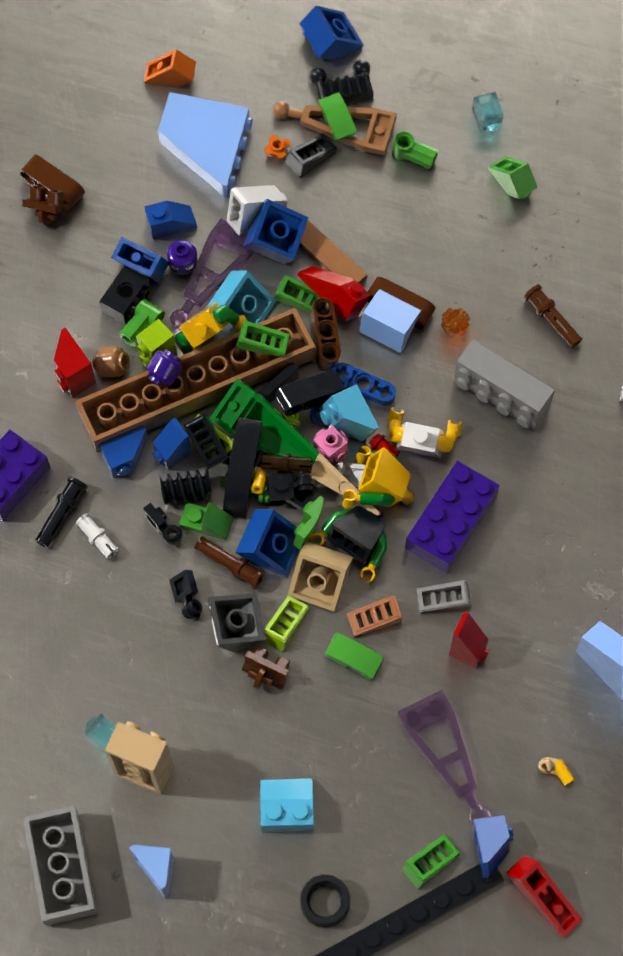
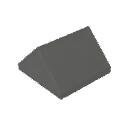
M256 593L208 597L217 647L236 652L266 641Z

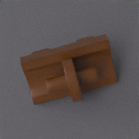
M44 186L30 187L29 198L23 199L22 206L36 209L35 216L38 217L41 225L48 226L52 220L55 221L57 219L56 214L60 210L70 211V204L64 202V191L57 189L48 190L47 199L45 198L46 188Z
M257 646L253 652L248 651L244 658L245 662L242 670L248 673V677L255 680L253 687L259 689L264 684L269 687L274 685L283 689L286 684L290 661L283 657H278L275 663L267 660L269 652L260 646Z

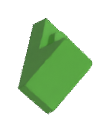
M186 502L179 527L227 540L234 518L212 503H208L206 508Z

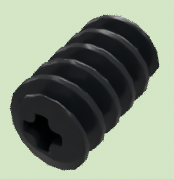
M205 469L204 476L201 475L199 470H196L194 477L191 476L189 471H186L184 479H182L179 472L176 473L175 480L171 478L170 474H166L165 481L160 476L162 498L165 505L169 504L170 497H172L175 504L179 502L180 496H182L184 502H188L190 495H192L194 501H198L199 493L202 494L204 500H207L209 492H211L209 469Z

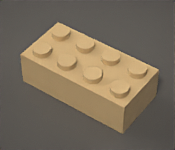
M118 722L104 750L114 774L161 795L174 769L167 742L164 741L165 738L154 732H151L150 735L140 731L141 728L134 723L126 722V724Z

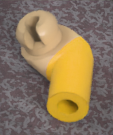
M258 466L254 467L251 491L255 494L263 492L267 479L266 472Z
M545 757L538 764L541 772L557 775L564 786L575 781L574 776L561 759Z

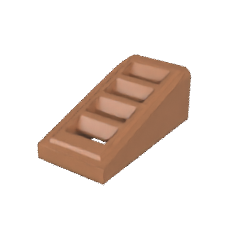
M395 595L346 614L354 637L402 623V615ZM390 607L393 616L388 617L386 608ZM380 610L383 620L379 621L376 611ZM368 613L371 614L373 623L370 625L366 616ZM358 616H361L364 625L362 628H359L356 619Z

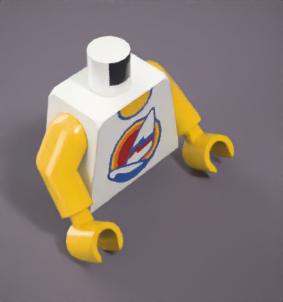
M393 407L390 409L387 420L389 422L388 437L390 441L397 443V450L441 459L442 452H450L457 437L461 436V421L459 424H453L452 420H448L447 432L444 434L439 428L405 422L401 425L404 410L396 412L393 410Z

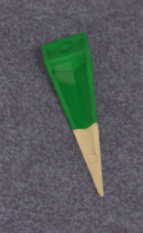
M236 379L211 415L210 419L233 436L235 435L238 417L263 421L258 449L269 455L284 456L287 453L294 457H312L313 462L310 463L313 464L312 472L302 473L311 476L314 480L341 495L347 489L355 490L357 495L361 494L260 393H257L242 380ZM355 502L370 512L381 515V512L374 505H361L360 502Z

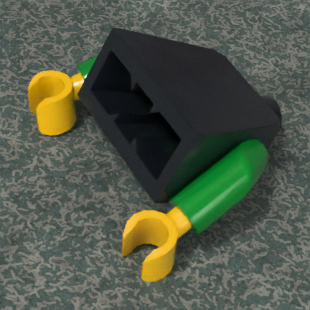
M355 506L351 510L346 509L334 512L321 527L322 531L311 535L310 542L314 543L316 539L320 538L322 540L318 545L325 547V537L327 536V540L364 565L369 562L368 567L361 570L360 577L362 579L364 572H371L372 577L369 581L371 583L375 579L374 570L376 566L379 567L387 551V535L383 532L386 524L381 520L383 512L377 508L381 515H376L361 506Z

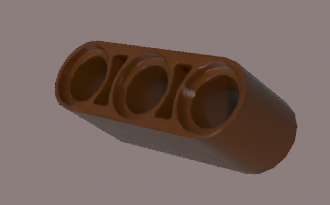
M36 154L19 171L22 178L32 186H44L46 188V196H48V190L57 189L64 191V202L70 204V209L85 194V190L77 181Z
M376 277L368 290L371 296L367 302L370 303L377 291L381 289L422 310L414 327L424 329L435 311V306L427 299L386 278Z
M319 298L314 302L310 312L313 343L316 346V362L321 369L331 370L341 356L336 315L332 301L327 298ZM317 309H323L327 314L321 315L317 312ZM320 331L328 332L330 337L322 336ZM329 353L334 359H326L323 354Z

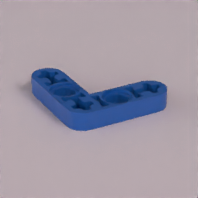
M338 363L332 368L337 373L346 371V376L341 378L346 389L356 385L359 380L365 379L369 381V388L360 389L365 399L381 406H389L395 401L396 389L391 383L347 363ZM374 385H377V390H375L374 394H372L374 390ZM388 390L389 396L386 395L385 398H382L381 393ZM321 406L310 409L311 421L317 426H325L326 424L323 423L321 417H317V412H321L319 409Z

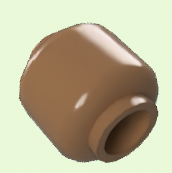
M119 346L101 347L93 357L92 364L101 377H120L129 369L130 358L128 353Z

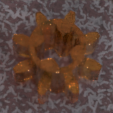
M448 308L442 314L443 318L441 320L443 322L441 326L448 335L453 337L459 334L462 337L469 330L468 326L470 324L468 322L470 317L463 309L457 308L453 310Z

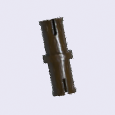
M287 453L284 456L263 454L261 460L264 463L261 465L262 469L283 470L284 473H289L290 471L311 473L313 464H310L313 462L312 457H294Z

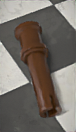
M538 284L532 287L524 295V300L529 301L535 307L538 316H544L571 349L576 347L583 338L577 334L568 321L555 308V301L549 299L541 290L542 286ZM556 320H558L564 326L568 333H566L562 329V327L556 322Z
M204 536L199 538L201 542H196L194 547L196 551L201 552L231 571L235 579L240 578L250 584L251 589L256 590L262 583L266 575L265 570H258L250 565L249 561L245 558L238 559L207 540Z

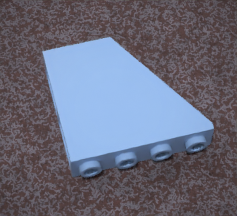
M169 92L158 129L159 141L222 196L228 197L230 189L235 187V170L240 169L242 161L240 152L246 148L247 137L245 135L246 131L251 130L253 118L249 117V108Z
M599 621L581 637L576 653L623 701V637Z

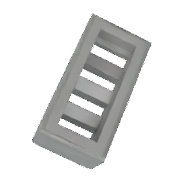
M466 580L417 588L420 613L472 607L469 585ZM457 590H461L462 600H458ZM447 591H451L452 602L447 600ZM438 592L441 594L442 603L440 604L437 603L436 593ZM428 593L431 594L432 605L427 606L426 598Z

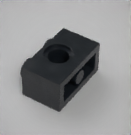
M124 265L99 301L101 312L126 325L128 320L133 317L137 305L143 299H147L151 292L149 278ZM125 294H131V295H132V296L129 297V298H123V297H122V296L125 295Z

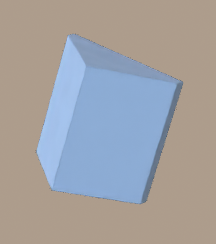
M379 289L362 314L359 332L402 353L422 310Z
M132 845L129 847L134 859L166 899L170 895L174 856L171 848Z

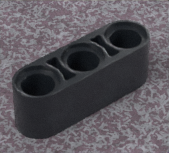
M332 369L286 384L277 389L274 395L284 414L291 416L323 405L332 395L346 388L337 371Z

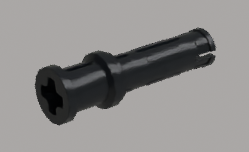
M72 476L68 477V483L63 492L57 495V503L34 540L44 548L49 547L70 510L76 508L78 498L88 488L86 484Z

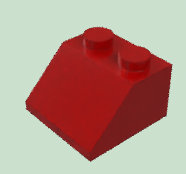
M66 327L63 328L54 356L56 367L54 374L58 379L57 384L64 393L68 391L73 398L96 384L91 362Z

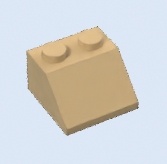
M306 541L299 552L288 595L334 612L348 578L353 557Z

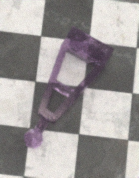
M220 218L208 235L197 265L184 292L185 303L181 309L174 310L170 315V322L176 328H180L181 324L189 320L188 314L194 305L201 307L220 288L231 271H238L249 261L254 251L243 247L247 233L239 236L230 224ZM215 243L239 255L221 274L205 267ZM201 276L212 283L198 295L194 293V290Z
M443 690L398 711L397 716L408 737L457 798L464 796L470 808V821L474 824V819L490 817L489 810L479 804L473 793L477 785L454 710ZM447 718L457 751L438 760L417 732ZM458 760L461 762L467 782L462 786L458 785L445 768Z

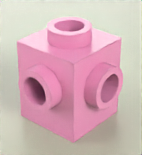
M332 425L328 429H321L315 435L314 447L332 465L346 457L348 453V438L342 430L337 431Z

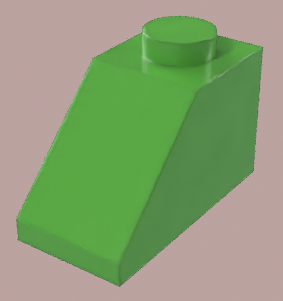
M506 156L488 167L490 173L510 196L523 199L528 197L531 191L538 188L530 166L526 162Z

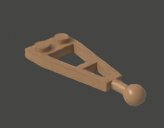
M279 101L273 106L272 112L277 119L282 120L287 117L301 119L302 126L334 139L328 125L310 118L311 116H323L320 106L305 105L304 111L290 108L284 101ZM347 107L351 118L371 119L365 140L351 135L338 141L361 151L385 156L396 121V113L376 108Z

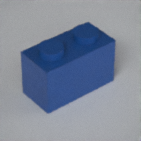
M121 237L111 257L119 264L126 265L157 283L160 282L168 267V261L162 256Z

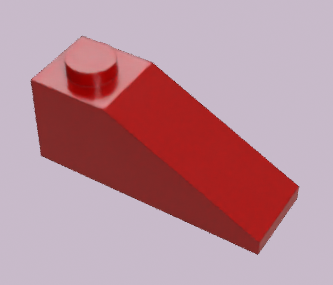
M315 266L299 271L297 274L320 298L331 300L335 313L344 321L359 316L371 296L354 279Z
M465 611L453 633L449 656L477 668L479 661L484 663L490 649L486 648L489 639L471 615Z
M524 855L506 872L519 891L563 938L583 920L538 861Z

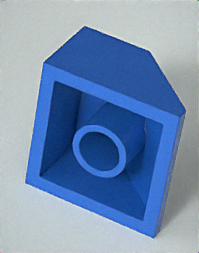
M315 6L299 23L304 31V37L309 40L313 47L314 54L321 59L335 60L364 46L347 16L342 11Z
M266 199L250 225L243 247L285 265L295 259L309 217Z
M255 509L236 553L255 566L283 577H288L299 552V549L293 545L296 536L294 531L297 527L274 509Z

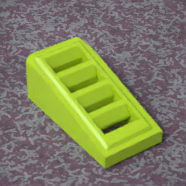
M288 595L264 628L265 643L280 651H284L310 606ZM290 607L299 612V614L297 615L287 610V608ZM283 615L286 616L287 618L293 620V622H290L289 620L283 618L282 616H283ZM277 624L285 627L287 631L278 627Z

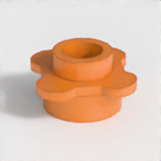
M272 135L269 137L268 146L264 149L265 153L274 159H283L286 157L287 148L290 147V141Z

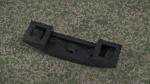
M238 417L223 502V511L232 516L247 518L251 496L250 490L263 421Z

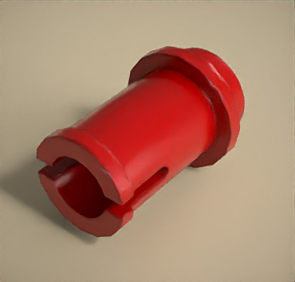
M377 433L369 442L372 450L378 451L384 447L396 457L400 454V451L385 439L386 436L384 434L380 435Z

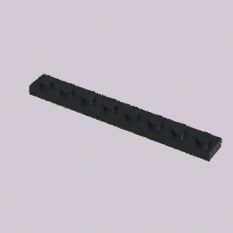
M478 864L315 956H373L498 886L505 880L498 868L489 877L483 878L481 866Z

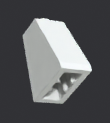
M275 185L235 187L231 189L226 221L239 236L248 233L251 223L266 199L287 207L288 200L285 194L280 192Z

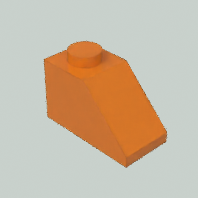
M175 49L147 63L143 82L150 85L179 88L193 81L196 61Z

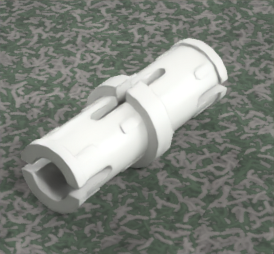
M88 514L83 515L84 520L80 517L76 525L88 536L90 544L96 545L107 560L112 558L111 553L115 556L119 548L106 536V531L103 528H99Z

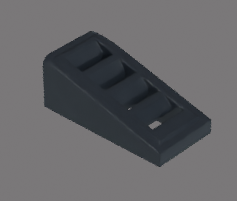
M321 134L288 151L286 163L298 176H302L335 153L337 147L324 134Z
M202 414L183 425L207 469H211L230 458L207 414ZM204 423L206 427L197 432L194 431V428ZM208 432L211 436L202 441L199 440V437ZM213 441L216 445L204 450V446ZM217 450L220 451L221 454L209 460L208 455Z

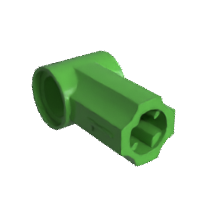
M404 131L396 134L392 155L397 160H409L427 169H431L439 150L414 140L412 134Z
M143 299L135 308L131 320L119 333L120 337L131 347H137L136 336L157 319L162 322L165 312L148 300Z

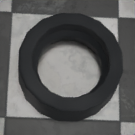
M322 874L313 877L305 884L301 891L300 906L303 915L310 923L317 927L329 928L338 925L345 919L349 911L350 895L348 888L342 880L333 875ZM323 885L336 889L341 898L338 911L328 917L319 916L314 913L309 903L312 892L317 887Z

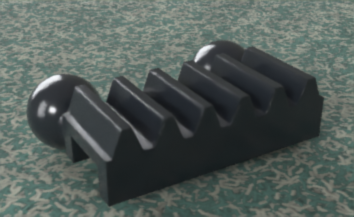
M363 59L357 60L353 64L354 75L352 77L345 75L344 79L336 77L335 81H332L330 78L327 79L326 72L323 69L315 68L310 72L309 80L316 86L319 100L338 92L345 104L372 99L374 92L369 78V63Z

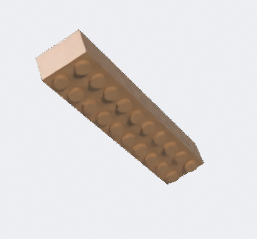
M296 308L257 323L290 334L284 357L236 348L239 332H236L180 356V363L183 369L172 385L163 383L160 387L149 379L151 374L144 371L76 400L78 413L96 452L101 451L99 444L144 425L146 431L170 422L173 418L177 419L223 399L236 379L242 380L251 387L277 376L292 362L298 367L316 359V346ZM247 334L246 338L250 339L251 334ZM257 335L256 341L260 342L261 336ZM267 337L265 344L269 345L271 338ZM276 339L274 347L279 348L280 339Z

